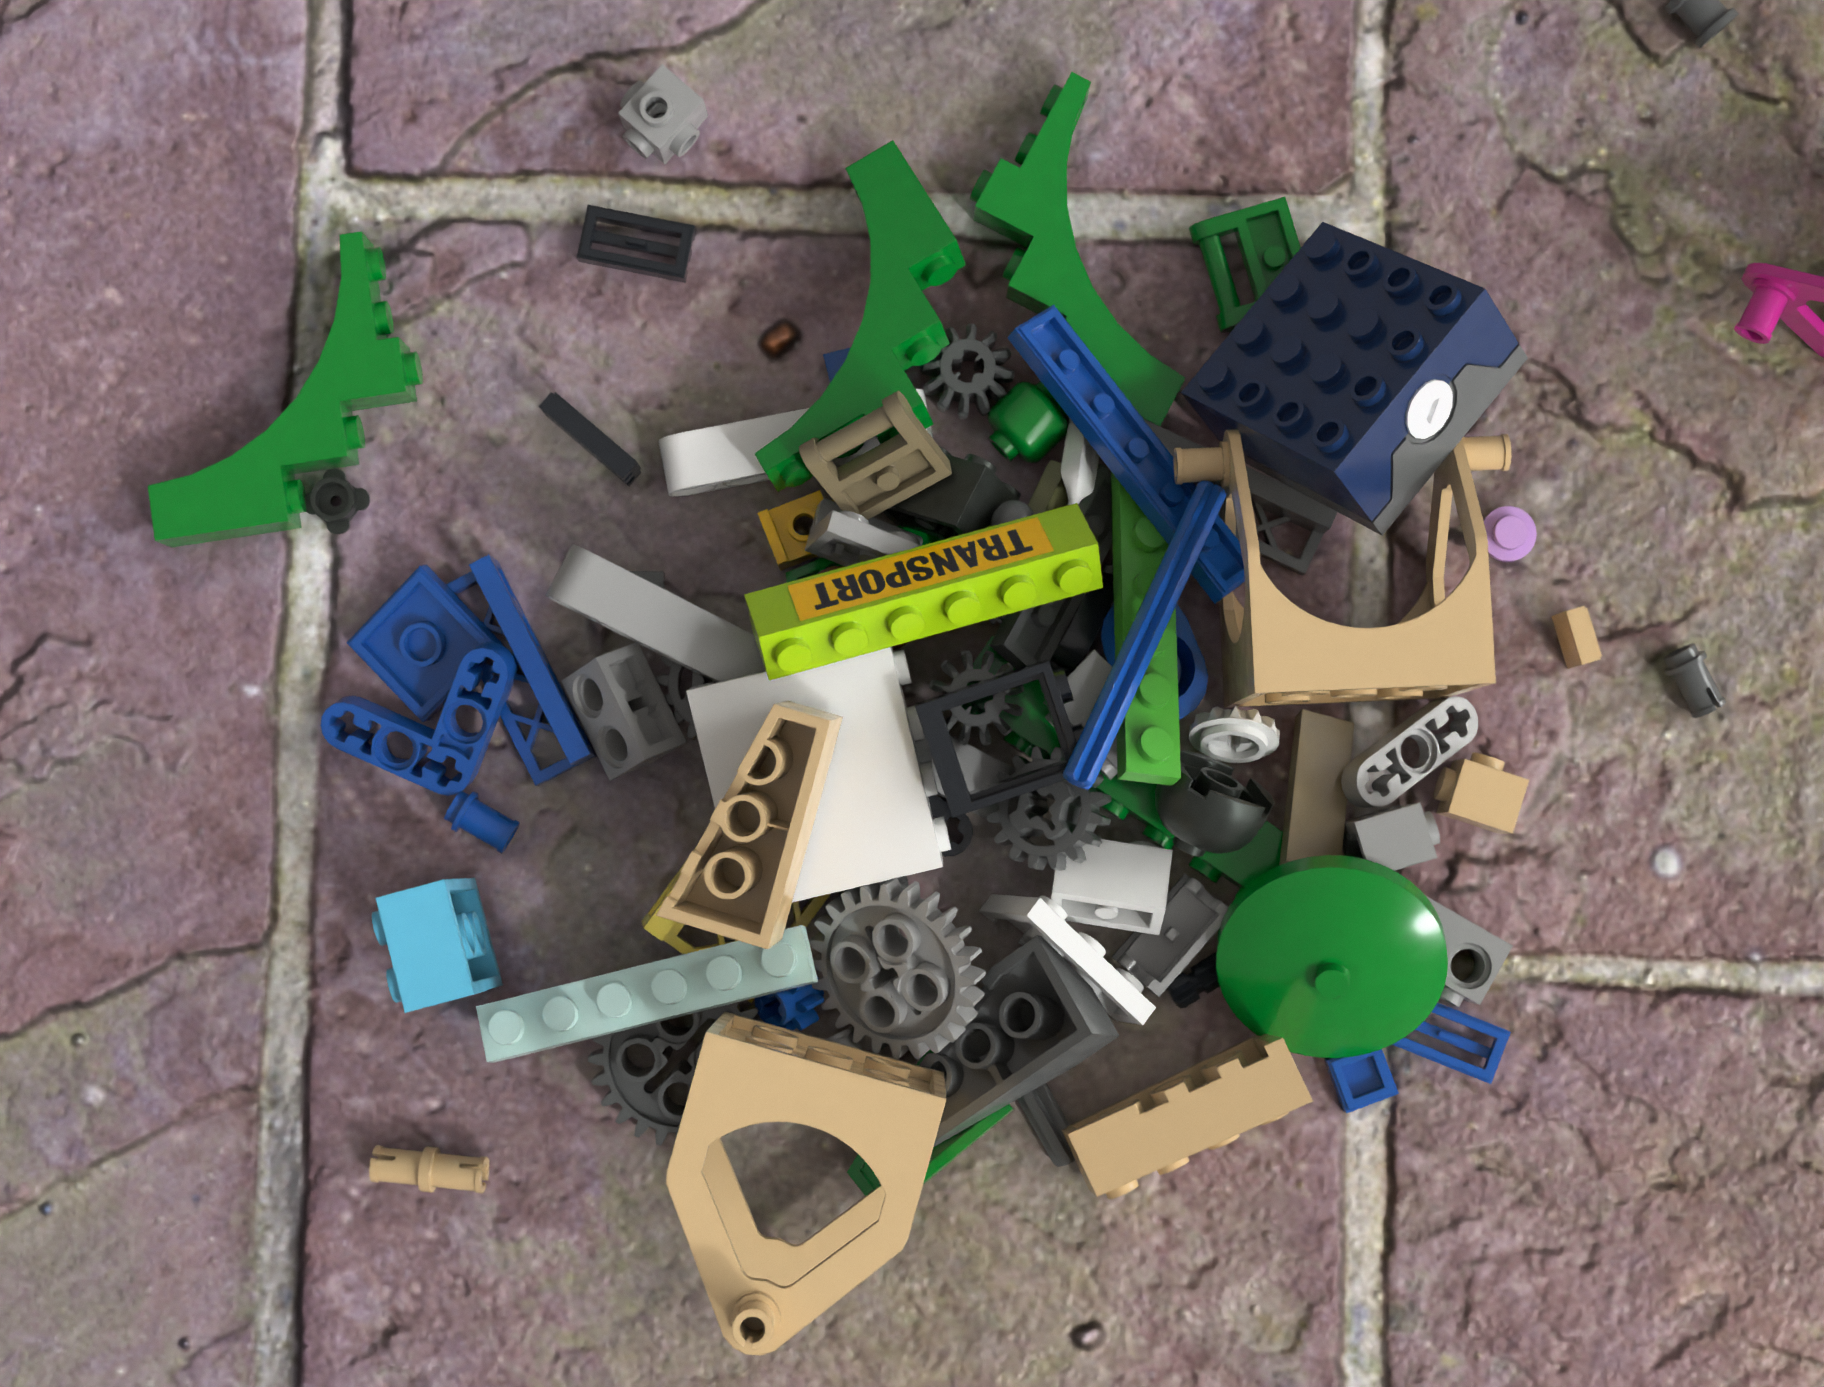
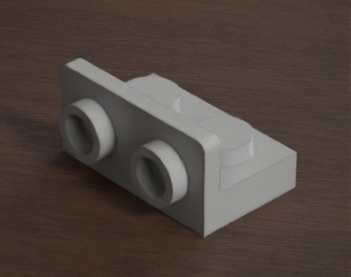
M823 499L817 506L805 551L846 567L922 546L923 539L919 535L874 517L867 520L858 513L842 511L834 501Z

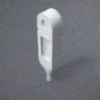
M1069 418L1070 423H1068L1061 476L1067 492L1068 505L1079 504L1083 498L1093 492L1099 455Z

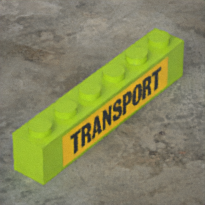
M1075 503L744 594L754 637L768 680L770 681L1103 588L1098 542L1078 504Z

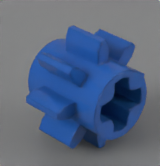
M812 984L757 997L755 998V1007L758 1008V1015L765 1023L790 1030L797 1028L801 1031L820 1020L813 1008L824 1002V991L813 989Z

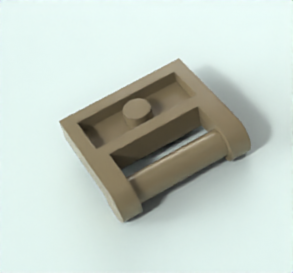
M899 390L882 399L883 406L822 440L814 437L799 446V452L806 467L842 511L858 513L867 520L952 474L950 460L915 416L909 402ZM892 426L900 433L838 468L832 462L833 459Z

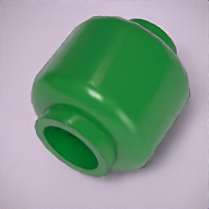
M1022 381L1007 392L988 412V422L994 431L988 437V440L1009 462L1018 456L1025 462L1037 463L1066 436L1068 429L1067 414L1041 381L1036 385Z

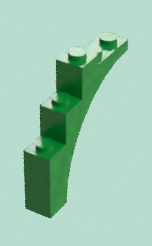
M1071 72L1063 88L1056 84L1051 88L1040 111V114L1047 117L1038 136L1028 132L1021 144L1014 162L1022 166L1018 167L1000 158L993 173L985 169L982 171L970 195V200L976 202L973 220L1028 248L1026 252L1017 248L1002 277L1010 281L1006 298L1036 314L1055 305L1141 417L1157 426H1161L1186 377L1150 355L1117 323L1093 288L1076 249L1067 207V161L1072 135L1087 101L1091 81Z
M893 140L845 168L863 207L870 237L871 280L861 325L847 358L822 396L791 428L755 453L760 465L778 492L786 487L802 485L813 477L801 458L799 452L801 444L814 437L822 440L883 406L882 399L898 390L905 396L913 413L926 429L933 425L923 400L905 373V370L912 366H921L929 363L940 353L942 348L950 344L939 317L922 291L930 286H939L946 283L955 275L957 270L966 264L957 239ZM892 426L875 437L882 444L900 433ZM864 443L837 458H846L853 455L862 448Z
M362 231L339 235L341 281L334 322L320 359L297 397L266 431L230 457L191 475L148 485L155 541L172 548L302 528L300 513L307 510L306 493L300 479L295 480L294 474L360 465L357 449L365 447L364 429L359 415L353 416L352 411L417 402L415 385L423 383L420 358L416 351L410 352V348L399 337L386 339L387 334H393L394 325L388 301H381L379 281L386 280L385 261L381 248H374V245Z

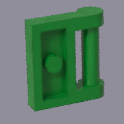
M1285 197L1209 218L1189 227L1193 244L1200 245L1220 313L1216 315V320L1221 333L1231 332L1255 302L1240 305L1220 238L1235 233L1255 301H1257L1301 248Z

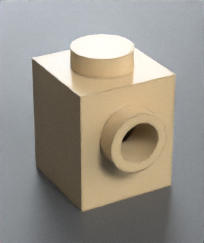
M1472 753L1470 760L1452 761L1451 768L1444 767L1434 790V799L1440 800L1436 813L1498 834H1513L1529 780L1504 772L1505 762L1479 753Z

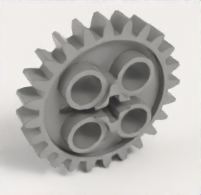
M898 878L890 879L882 885L878 882L846 890L825 907L827 913L814 923L820 932L809 940L810 946L820 952L813 958L815 970L822 971L823 975L818 979L817 983L812 984V987L817 990H827L830 995L821 1005L822 1009L830 1010L837 1008L841 1014L835 1026L839 1029L849 1023L855 1027L853 1033L854 1043L857 1044L865 1036L871 1037L873 1053L878 1054L890 1044L894 1059L901 1058L908 1050H910L915 1059H920L930 1049L936 1054L949 1042L953 1043L966 1031L965 1027L977 1016L978 1012L973 1006L985 994L974 985L986 975V971L972 966L970 963L982 952L981 948L965 946L963 941L972 931L971 926L955 928L952 921L958 909L952 907L942 913L937 909L940 893L936 891L924 900L920 898V885L916 881L903 891L901 890ZM898 927L904 931V933L907 936V939L902 936V934L898 930ZM856 950H858L861 953L864 960L857 954ZM927 977L932 979L936 987L932 986ZM886 1000H888V1001L890 1002V1004L893 1006V1008H891V1007L888 1005V1003L886 1002Z

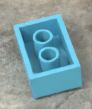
M475 878L443 879L375 898L378 911L372 912L374 933L381 946H388L393 965L392 968L386 971L389 991L395 1003L402 1002L405 1013L478 994L503 985Z

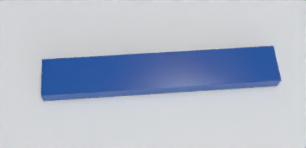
M1052 305L1014 328L1007 338L1169 545L1196 485L1193 482L1175 484L1173 456L1055 305ZM1217 515L1191 572L1214 604L1245 583L1240 542L1219 515Z

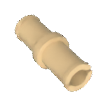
M377 1145L373 1149L372 1154L377 1156L378 1159H370L369 1177L371 1182L377 1183L381 1181L418 1185L421 1192L430 1193L434 1192L436 1187L475 1191L480 1194L484 1193L486 1189V1183L482 1182V1180L488 1181V1157L443 1154L439 1147L431 1146L425 1147L423 1151L386 1148L381 1145Z

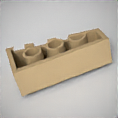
M784 701L773 705L737 769V775L724 798L719 801L709 819L711 821L695 850L690 853L680 871V877L670 895L665 898L656 916L764 949H770L782 940L843 719L842 716L791 701Z
M1268 1034L1262 1036L1254 1035L1069 1125L1067 1128L1062 1129V1132L1089 1191L1096 1197L1106 1194L1110 1200L1139 1186L1137 1179L1155 1171L1162 1175L1178 1169L1189 1162V1156L1207 1148L1214 1150L1236 1140L1240 1136L1239 1134L1256 1126L1276 1121L1287 1115L1290 1111L1311 1103L1313 1100L1284 1039Z

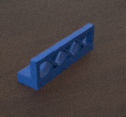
M488 554L469 564L471 572L446 585L455 594H458L479 584L489 604L484 622L482 623L490 631L505 635L514 653L513 657L516 663L515 677L500 717L535 786H539L597 755L499 562ZM495 617L500 627L492 625ZM487 661L481 667L483 669L481 679L484 685L494 677L493 673L499 674L492 669V665H489ZM519 665L525 676L517 674ZM515 680L530 684L539 702L534 720L514 714L508 704ZM544 714L550 725L542 723ZM518 722L531 725L527 739ZM539 729L553 732L566 755V758L543 770L532 751Z

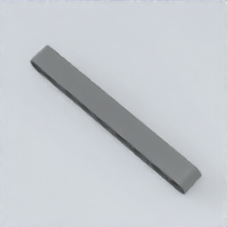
M571 544L545 595L560 605L715 683L766 671L753 634L574 544ZM951 736L969 792L999 782L996 776L999 771L1011 775L1016 771L1015 768L969 744H959L958 739ZM926 738L915 741L920 763L931 761L938 790L937 795L946 799ZM999 803L972 812L987 819L988 815L998 811Z

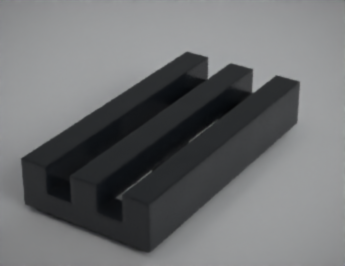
M587 205L577 259L582 263L686 283L688 262L691 260V248L697 230L695 225ZM597 222L681 239L679 246L599 231L595 230ZM592 243L648 253L676 259V263L672 265L591 249Z
M551 392L539 405V408L552 422L629 487L642 473L640 471L641 467L634 458L556 392L554 394Z

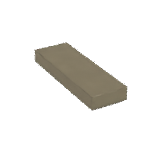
M1302 709L1296 715L1279 865L1311 856L1342 855L1347 798L1342 790L1341 779L1345 767L1351 761L1354 733L1353 722Z

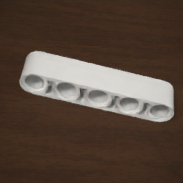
M916 389L927 408L924 390ZM809 408L681 432L659 439L668 495L675 497L688 496L770 480L756 458L755 453L791 428ZM930 426L926 428V430L933 438L932 429ZM874 436L865 441L862 448L853 455L846 458H836L832 462L836 467L842 466L880 445V443Z

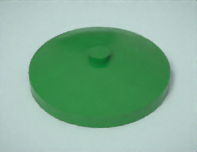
M1322 855L1293 860L1270 869L1254 879L1235 897L1228 907L1218 931L1216 970L1218 982L1227 1004L1236 1017L1257 1036L1268 1034L1282 1037L1289 1051L1319 1058H1344L1381 1050L1414 1031L1429 1016L1441 997L1447 977L1448 956L1445 934L1440 918L1429 899L1410 880L1398 872L1373 861L1342 855Z

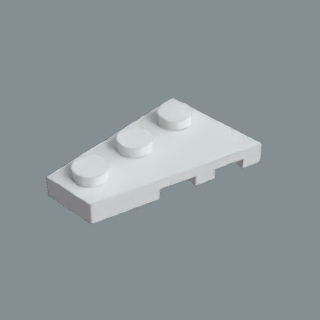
M991 894L979 910L980 913L993 923H996L998 919L1008 920L1022 931L1024 935L1018 942L1021 945H1024L1036 935L1042 936L1093 988L1106 1013L1116 1021L1144 1025L1156 1007L1141 994L1144 990L1142 983L1129 972L1121 968L1115 969L1103 958L1106 954L1104 947L1091 936L1083 932L1077 933L1065 922V919L1068 917L1067 913L1052 899L1043 895L1037 898Z

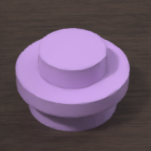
M1504 506L1493 510L1483 520L1487 533L1488 553L1492 558L1503 562H1512L1523 558L1532 550L1536 542V526L1530 515L1524 510L1514 506Z

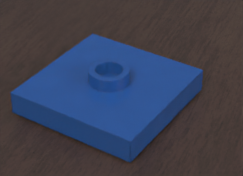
M427 564L419 566L346 642L422 722L430 720L445 704L458 667L465 654L485 642H495L503 645ZM489 657L481 663H476V665L482 667Z

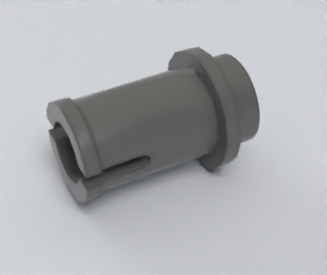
M1694 643L1669 653L1663 659L1667 664V667L1664 669L1665 675L1673 676L1691 710L1692 717L1698 718L1717 710L1715 705L1717 708L1722 707L1726 704V700L1720 694L1703 661L1707 658L1706 652L1698 651Z

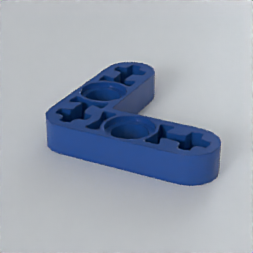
M495 642L481 643L465 654L458 667L435 730L367 699L352 695L341 698L325 710L321 717L320 726L322 734L327 742L336 749L435 793L446 796L458 794L473 782L479 772L515 677V659L509 649ZM489 657L494 660L492 669L500 675H495L485 684L482 693L474 692L472 690L479 685L483 675V669L477 666L476 663H481ZM469 705L479 711L483 721L479 732L470 733L460 728L455 717L459 706ZM348 712L354 714L353 724L360 727L351 734L344 731L346 723L339 719V717ZM379 723L381 728L376 732L372 739V745H370L368 741L374 734L369 732V730ZM390 732H401L409 737L413 745V753L410 758L400 759L391 754L387 746V737ZM428 746H431L432 750L426 756L431 760L423 767H420L418 765L427 753ZM449 756L456 760L455 769L461 772L453 779L445 776L446 767L441 764Z

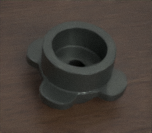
M333 468L327 470L323 475V479L315 484L310 493L305 495L306 512L322 518L327 523V529L331 533L340 535L349 530L350 520L358 511L368 508L370 496L365 489L355 488L346 479L345 472ZM338 496L341 498V504L335 507L332 505V499Z

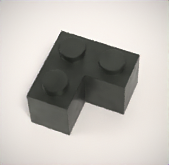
M940 447L950 460L952 474L883 511V513L895 524L944 540L991 527V518L995 509L1003 502L1009 500L1020 501L1021 493L1011 485L1002 482L995 475L997 468L986 459L973 454H967L965 459L952 456L951 453Z

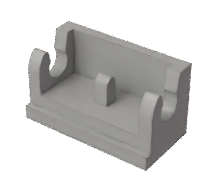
M1183 874L1167 894L1166 910L1160 934L1154 935L1133 931L1112 955L1115 961L1158 997L1161 996L1217 932L1228 909L1226 904L1208 893L1199 881L1190 878L1186 874Z

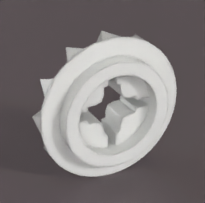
M1217 706L1213 707L1210 713L1202 712L1196 714L1194 723L1190 724L1189 740L1192 746L1205 755L1223 762L1246 763L1270 755L1279 746L1280 730L1275 726V719L1268 716H1260L1259 711L1256 709L1244 711L1239 710L1235 706L1233 709L1225 710Z

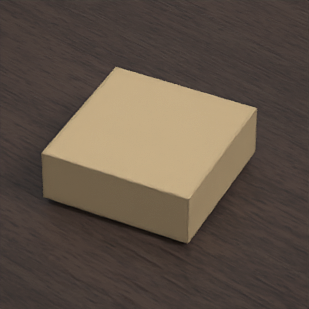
M1582 606L1551 616L1567 669L1601 660L1602 654L1588 608Z

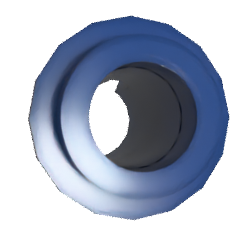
M464 791L459 792L444 817L445 820L452 823L451 830L457 832L461 828L494 847L502 854L514 837L520 822L512 820L479 801V794L475 791L470 795Z

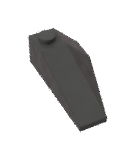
M1036 935L990 969L981 981L984 984L981 989L985 993L984 997L973 1006L978 1014L965 1027L966 1031L953 1043L949 1042L940 1052L927 1054L919 1066L944 1072L947 1099L934 1147L1070 1070L1119 1037L1117 1030L1093 988L1042 936Z

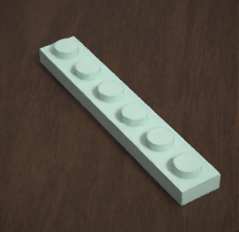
M799 925L785 929L782 940L770 949L735 941L476 1006L486 1061L495 1063L817 983L818 979L806 926Z

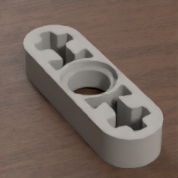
M1457 696L1430 701L1347 764L1341 779L1345 797L1350 803L1361 808L1382 807L1393 802L1472 741L1478 729V716L1475 708L1468 700ZM1447 713H1452L1454 721L1449 725L1451 732L1434 735L1430 730H1437L1449 720ZM1408 736L1417 742L1420 750L1419 760L1414 767H1409L1401 756V745ZM1387 769L1391 774H1383L1372 783L1373 791L1368 792L1365 784L1370 780L1368 773Z

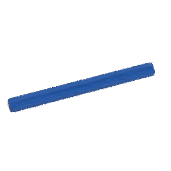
M1200 481L1195 488L1063 772V778L1072 785L1082 789H1090L1095 783L1226 498V492L1222 487L1214 485L1210 481Z

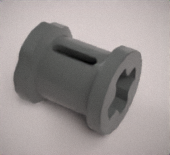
M1671 0L1664 7L1668 14L1676 13L1697 36L1694 43L1699 48L1707 44L1739 15L1735 8L1727 9L1719 0Z

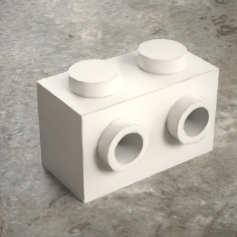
M1098 836L1102 841L1100 847L1087 843L1082 847L1085 852L1086 861L1079 863L1066 856V869L1062 871L1055 870L1051 899L1067 913L1068 917L1065 921L1154 935L1160 934L1166 910L1173 850L1158 848L1156 845L1146 841L1124 843L1105 840Z

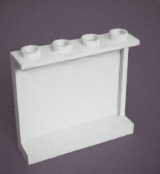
M889 647L770 681L766 671L717 683L710 682L693 686L686 690L715 808L719 801L724 798L737 775V769L774 704L791 701L843 717L792 902L942 868L943 857L941 852L952 850L944 816L933 819L928 797L937 795L938 790L931 761L923 763L919 761L915 741L925 739V735L915 706L907 708L902 690V685L912 683L904 650L893 652V648Z

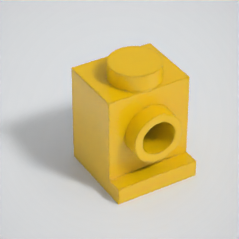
M820 490L773 509H765L757 513L780 571L817 557V555L805 551L809 534L799 535L796 533L794 523L802 516H807L814 520L817 506L824 499Z

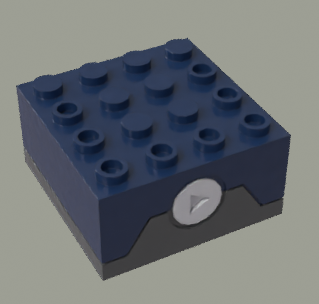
M1322 222L1182 390L1181 394L1219 441H1223L1225 430H1239L1246 464L1383 536L1528 357L1520 344H1518L1519 342L1485 288Z

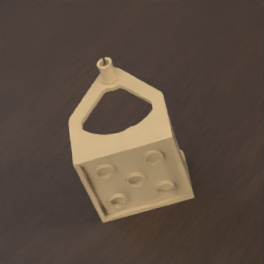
M1225 430L1223 441H1220L1219 447L1175 448L1173 455L1175 484L1204 480L1210 482L1220 481L1221 487L1226 492V498L1220 509V517L1235 536L1236 524L1244 564L1245 605L1243 608L1235 597L1234 592H1231L1219 601L1224 708L1235 706L1252 707L1440 699L1496 683L1488 540L1471 471H1508L1511 464V442L1508 434L1463 437L1434 472L1426 557L1427 582L1414 606L1397 624L1377 628L1342 626L1315 617L1288 600L1268 578L1260 564L1259 541L1239 430ZM1453 493L1469 555L1470 566L1460 583L1445 598L1444 570Z
M724 1012L706 1031L668 1165L666 1185L723 1337L734 1349L746 1355L759 1356L775 1351L903 1250L909 1238L947 1099L944 1072L729 1012ZM765 1122H790L811 1126L837 1137L850 1146L869 1165L881 1185L803 1243L791 1244L781 1238L766 1237L757 1229L721 1137L734 1130Z

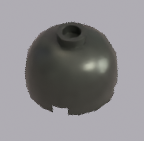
M1180 751L1181 779L1173 786L1157 784L1155 789L1156 810L1164 827L1175 835L1172 842L1182 851L1197 857L1204 856L1206 851L1216 854L1238 851L1251 842L1264 825L1275 803L1271 794L1251 778L1246 787L1242 786L1231 777L1235 768L1202 754Z

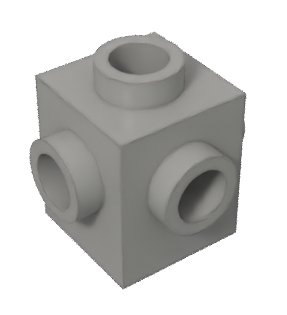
M663 64L645 84L642 81H638L626 92L620 103L622 109L618 113L626 131L622 135L626 143L643 158L647 159L653 154L664 164L674 154L678 157L683 156L694 145L700 134L697 128L708 117L704 99Z

